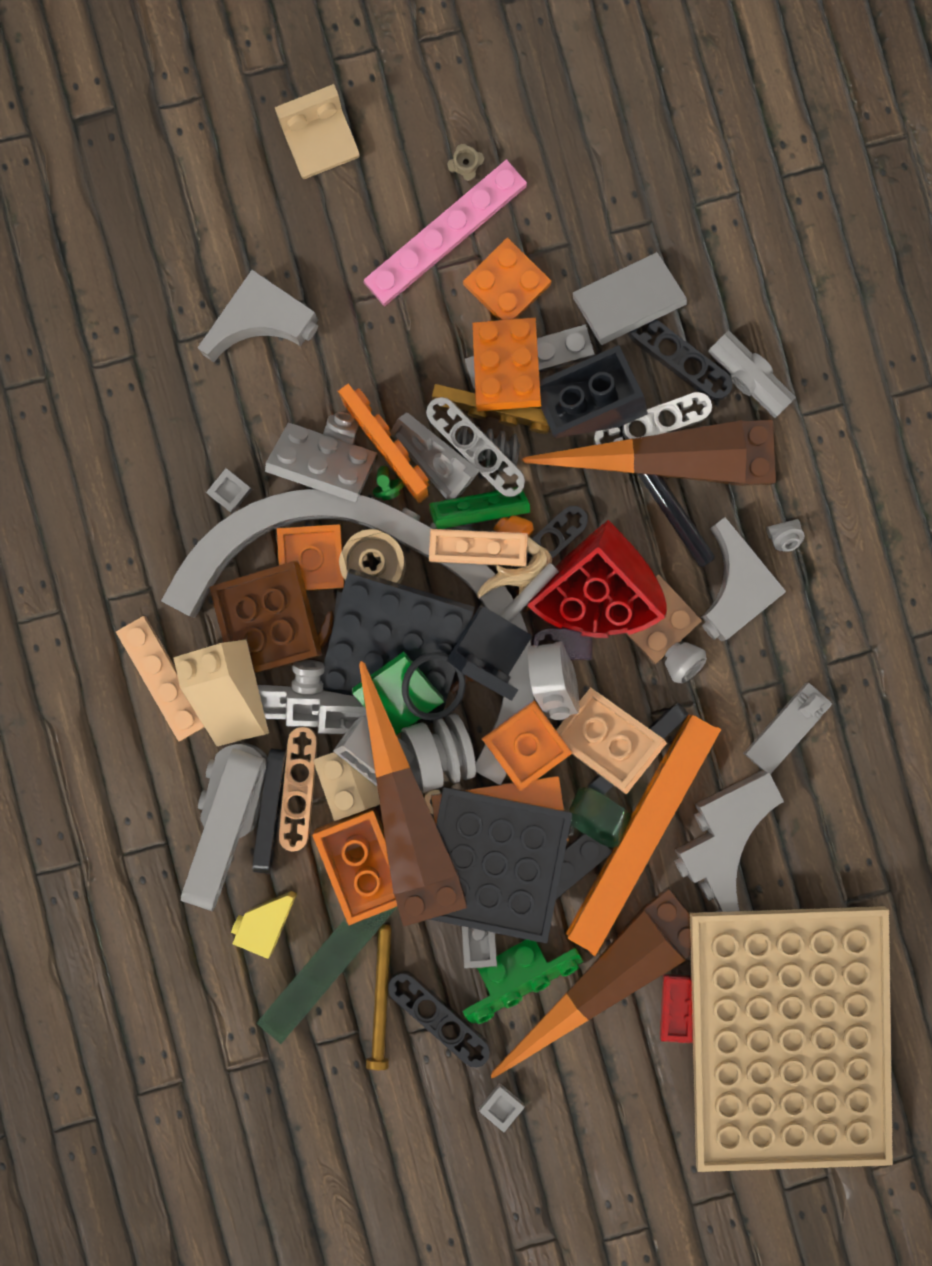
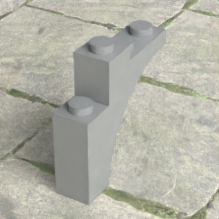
M762 770L696 803L695 806L698 813L694 814L695 819L703 832L708 830L709 833L675 849L679 858L674 860L681 876L683 878L688 876L694 883L704 879L700 886L709 901L714 899L719 909L715 912L740 911L736 893V878L744 846L757 824L772 809L784 802L769 772Z

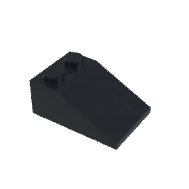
M619 345L540 380L541 410L554 439L618 428L648 415L644 395Z

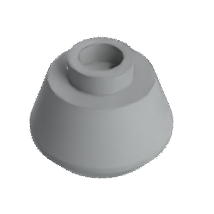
M688 642L683 644L675 643L665 654L667 657L665 665L672 680L676 683L689 681L702 669L707 660L704 649Z

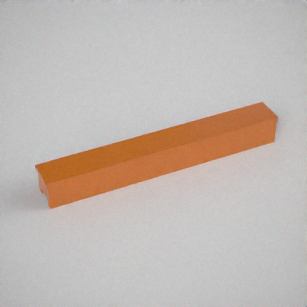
M688 714L611 850L612 853L606 859L566 931L569 940L587 949L592 955L596 956L718 737L721 731L719 727L712 726L698 717Z

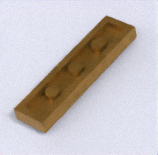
M438 384L434 386L432 400L440 397L448 398L459 409L469 411L468 415L473 418L485 420L487 416L498 418L499 423L506 426L517 427L519 423L530 426L529 430L536 433L548 434V431H551L541 409L528 407L477 411L475 393ZM447 404L443 406L438 405L437 408L448 411L449 406Z

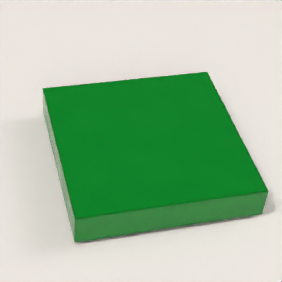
M402 652L370 675L396 735L401 732L402 728L408 727L420 719L408 709L402 696L403 678L407 669L413 663L405 652ZM417 667L409 682L410 699L417 709L424 713H429L442 704L444 699ZM362 682L352 688V694L365 707Z

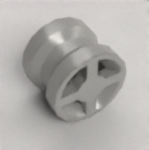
M307 659L293 663L295 679L292 680L291 689L300 694L311 695L321 693L323 691V683L320 679L324 673V664L316 660Z

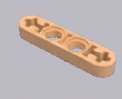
M306 726L294 729L289 734L287 744L279 842L283 848L291 852L302 849L307 844L310 835L316 771L313 759L317 758L318 736L313 729ZM302 732H306V738L312 740V743L306 745L304 755L311 754V761L304 758L292 759L293 753L300 754V744L295 743V737H300ZM299 763L307 766L309 770V776L303 782L296 781L291 774L293 766ZM298 795L304 798L306 808L302 813H293L289 809L288 802L292 796ZM287 817L291 819L305 818V824L299 822L297 825V834L302 835L303 839L298 840L296 845L291 844V839L286 838V833H290L293 829V822L287 823Z

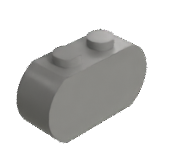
M563 642L529 646L528 671L531 688L545 716L554 720H563L570 715L578 714L579 692L576 673Z
M248 743L227 746L216 754L215 760L210 759L206 770V778H210L207 791H202L198 803V809L202 810L200 819L205 827L226 762L233 748L265 758L264 767L240 838L256 827L268 760L267 755L260 748Z

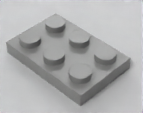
M288 422L266 461L265 472L357 502L375 464L377 452Z

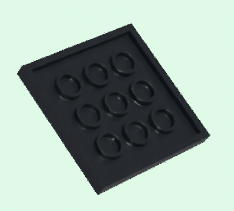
M349 569L323 665L325 666L324 673L320 679L323 683V689L354 696L352 688L362 682L360 661L365 663L369 674L372 675L402 652H405L412 662L427 653L441 652L450 655L470 623L475 607ZM430 659L423 662L418 668L444 699L442 704L429 712L432 714L444 710L456 670L445 660ZM421 719L433 723V720Z
M444 787L436 826L459 875L467 908L429 920L547 943L572 812Z

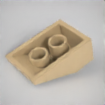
M247 640L219 643L173 657L180 688L216 746L269 734Z
M401 732L396 735L399 739H401ZM335 752L313 759L334 821L380 805L378 787Z

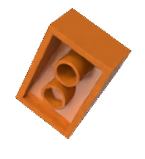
M376 806L315 829L312 836L348 926L397 907L392 888L384 827Z

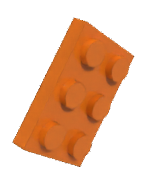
M536 317L472 323L477 411L541 407Z

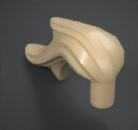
M528 537L527 552L532 555V558L526 567L508 569L497 565L498 573L481 586L477 597L480 598L489 591L505 585L518 586L520 594L549 563L552 564L550 553Z

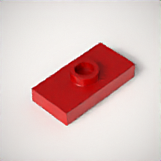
M663 974L660 1020L661 1041L693 1043L692 981L689 975Z

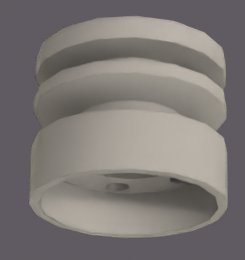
M456 713L446 716L445 722L443 719L433 720V734H431L429 728L423 722L401 729V740L408 745V750L415 755L409 765L422 793L443 787V772L452 784L458 783L460 776L464 780L475 777L476 765L472 742L464 723Z

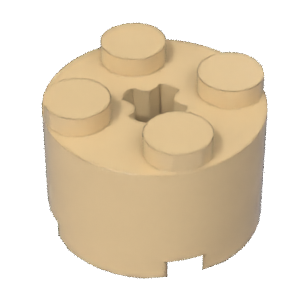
M368 529L350 537L341 551L339 566L345 580L349 569H353L400 584L405 574L406 561L400 545L392 536L376 529ZM374 556L376 560H381L375 571L365 567V564L369 563V557Z

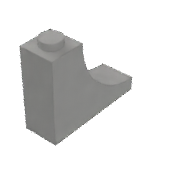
M251 270L202 340L198 349L203 356L215 362L233 344L255 336L281 337L301 346L305 339L309 341L316 333L318 319L314 311Z
M726 517L710 528L721 549L724 571L721 588L715 601L701 616L705 622L702 626L712 639L718 638L720 641L730 638L786 592Z

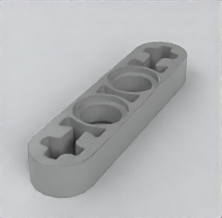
M440 397L435 398L429 403L426 413L431 424L472 465L479 469L480 473L500 493L511 497L516 496L522 491L525 479L521 470L451 400ZM436 404L439 406L447 404L449 406L447 414L453 420L457 414L462 418V421H459L452 427L450 433L444 429V427L449 425L444 418L439 420L434 418L436 414L434 406ZM468 426L473 430L474 439L470 444L463 445L456 440L455 433L459 427ZM484 449H491L497 456L496 464L490 468L481 466L478 461L479 453ZM502 461L508 464L507 467L503 468L507 475L512 476L515 473L518 476L516 480L518 487L515 490L512 487L503 488L502 485L505 480L499 473L496 479L490 475V473L499 468Z

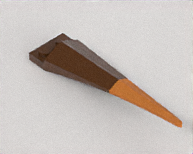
M740 420L528 456L522 459L527 464L627 472L739 486L772 485L776 483L773 420Z
M360 661L359 666L392 888L403 927L466 909L467 903L459 875L406 759L365 663Z
M669 887L641 908L576 983L492 1071L491 1078L499 1076L683 963L691 955L690 912Z

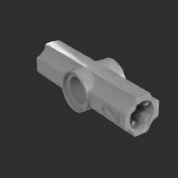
M727 331L709 349L708 353L731 374L730 377L733 384L745 395H752L774 418L796 398L773 375V369L770 364L759 354H752L730 331Z

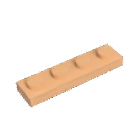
M142 616L116 631L178 742L205 728L182 692L176 668L147 617Z

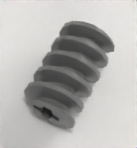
M462 426L458 432L457 441L463 445L470 444L474 439V432L470 434L468 426ZM488 428L485 435L517 466L521 447L518 435L513 433L509 441H506L505 431H500L495 439L493 437V430ZM455 448V451H456L457 453H459L462 457H464V456ZM484 449L479 453L478 461L481 463L485 459L486 467L490 468L497 461V456L491 449ZM502 461L499 466V471L501 472L508 465L505 461Z

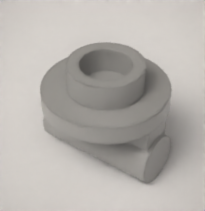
M337 412L328 417L323 435L354 445L359 425L352 415L345 412Z
M798 519L766 527L769 539L772 540L775 549L779 551L795 550L805 537Z

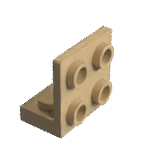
M334 84L275 107L279 123L303 179L359 158L358 148L341 109L339 95Z

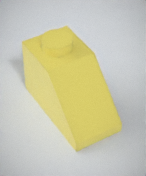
M290 891L250 908L244 916L238 915L231 933L236 935L232 944L269 959L278 942L297 893Z

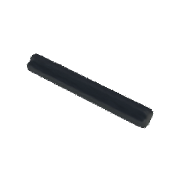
M638 474L698 565L704 567L715 559L714 554L663 478L655 475Z

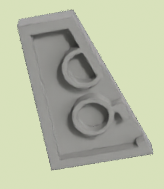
M405 413L398 418L390 431L392 437L395 440L398 439L409 453V457L421 468L428 479L447 500L459 498L480 472L479 469L409 413Z

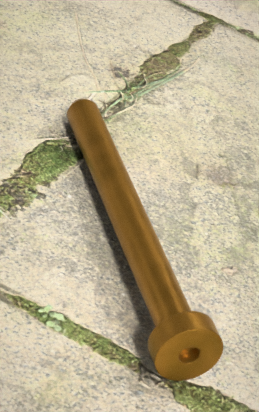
M381 924L378 930L372 1056L366 1059V1068L377 1071L389 1068V1059L384 1058L391 927L389 924Z

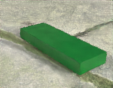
M523 489L519 494L511 497L505 496L499 491H493L429 504L430 514L436 529L451 528L530 513V503Z

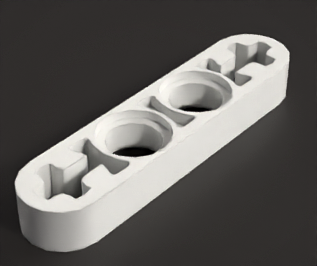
M691 393L647 409L648 415L634 421H641L646 426V434L642 437L675 432L704 421L711 412L712 404L709 397L704 393ZM693 400L697 404H703L704 408L700 411V415L696 411H692L684 416L686 421H682L681 411L690 408ZM664 410L671 411L675 415V424L670 427L660 424L658 419L659 413ZM630 423L622 426L623 436L626 440L637 438L629 432ZM612 428L596 431L593 439L594 445L601 444L600 440L603 438L604 432H607L609 436L619 434L620 429ZM623 437L617 438L613 442L622 441Z

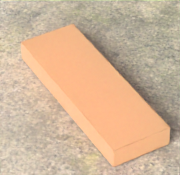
M431 529L429 562L526 567L528 533Z

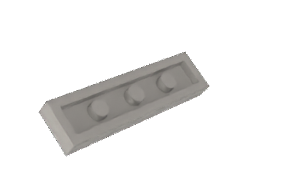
M586 324L537 338L539 373L594 356ZM474 356L465 358V364L473 391H475Z

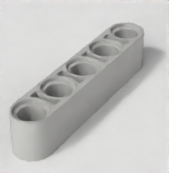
M235 748L232 749L186 879L181 901L210 911L214 910L264 767L265 758Z

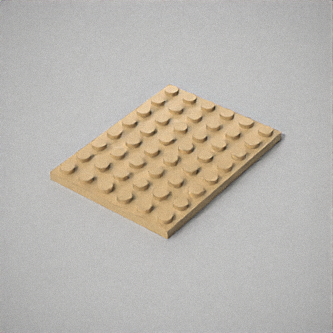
M885 906L690 913L695 1149L698 1172L893 1165L889 909Z

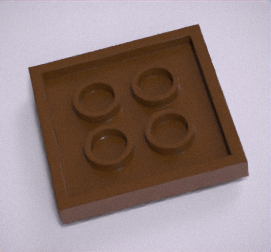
M292 561L209 587L223 643L247 640L254 673L322 655L299 561Z

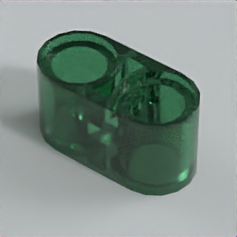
M587 787L578 789L568 812H572L570 825L600 844L613 848L620 845L631 819V815L623 807Z

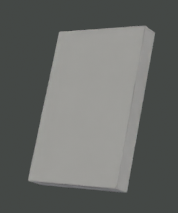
M657 252L573 292L574 301L601 345L687 305L686 296Z

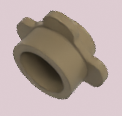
M460 144L456 147L453 159L448 161V170L452 173L457 172L461 174L466 181H472L476 177L475 171L478 166L484 163V156L482 153L476 152L474 148L466 144ZM468 160L469 163L467 165H464L463 161Z

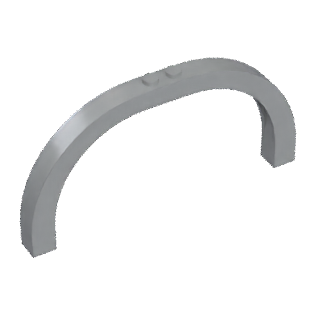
M318 489L297 490L273 495L234 512L210 530L187 555L161 601L190 617L196 618L210 592L209 587L215 584L230 561L259 537L289 524L319 519L353 522L385 532L397 542L429 558L430 530L436 529L434 523H431L430 527L419 522L420 516L407 508H403L401 512L378 500L363 495L359 496L357 502ZM438 563L464 581L476 595L481 586L495 575L487 565ZM505 586L495 588L479 598L486 608L498 615L513 601L511 594ZM519 612L511 623L528 632L522 615ZM530 641L509 674L511 676L509 683L516 687L518 692L512 701L503 696L502 705L493 729L534 700L528 671V647L531 646ZM485 744L475 762L476 772L501 785L507 773Z

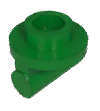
M380 466L377 470V484L379 486L373 490V494L376 498L382 497L384 501L390 500L400 494L399 490L403 488L404 484L401 479L391 480L389 468L387 466Z

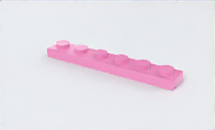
M506 159L364 279V284L385 307L523 191L527 186V182Z

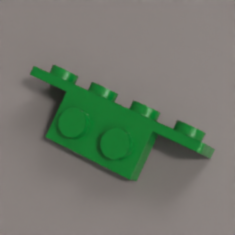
M526 939L496 956L497 967L477 968L490 996L463 1010V1014L471 1024L485 1023L493 1018L496 1011L503 1007L511 1008L522 1001V997L528 993L546 989L550 985V981L560 975L564 977L574 973L579 968L578 965L584 961L577 949L574 948L547 963L537 942Z

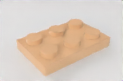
M591 687L579 701V713L570 715L556 730L575 757L625 794L630 791L667 744L662 737Z

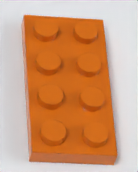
M349 383L341 388L338 392L345 408L357 421L358 425L399 479L402 480L414 499L420 504L429 497L427 487L430 485L425 473L418 465L412 468L409 464L411 460L408 457V451L398 439L395 442L390 439V436H392L389 432L390 428L379 414L376 416L371 414L373 410L369 405L370 402L361 389L358 388L354 391Z

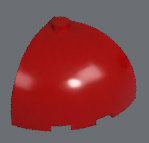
M609 520L585 538L558 563L555 568L559 572L527 604L532 611L550 624L560 629L563 626L570 630L581 632V636L608 638L609 635L624 633L631 635L643 631L663 620L667 613L666 599L656 576L635 547Z

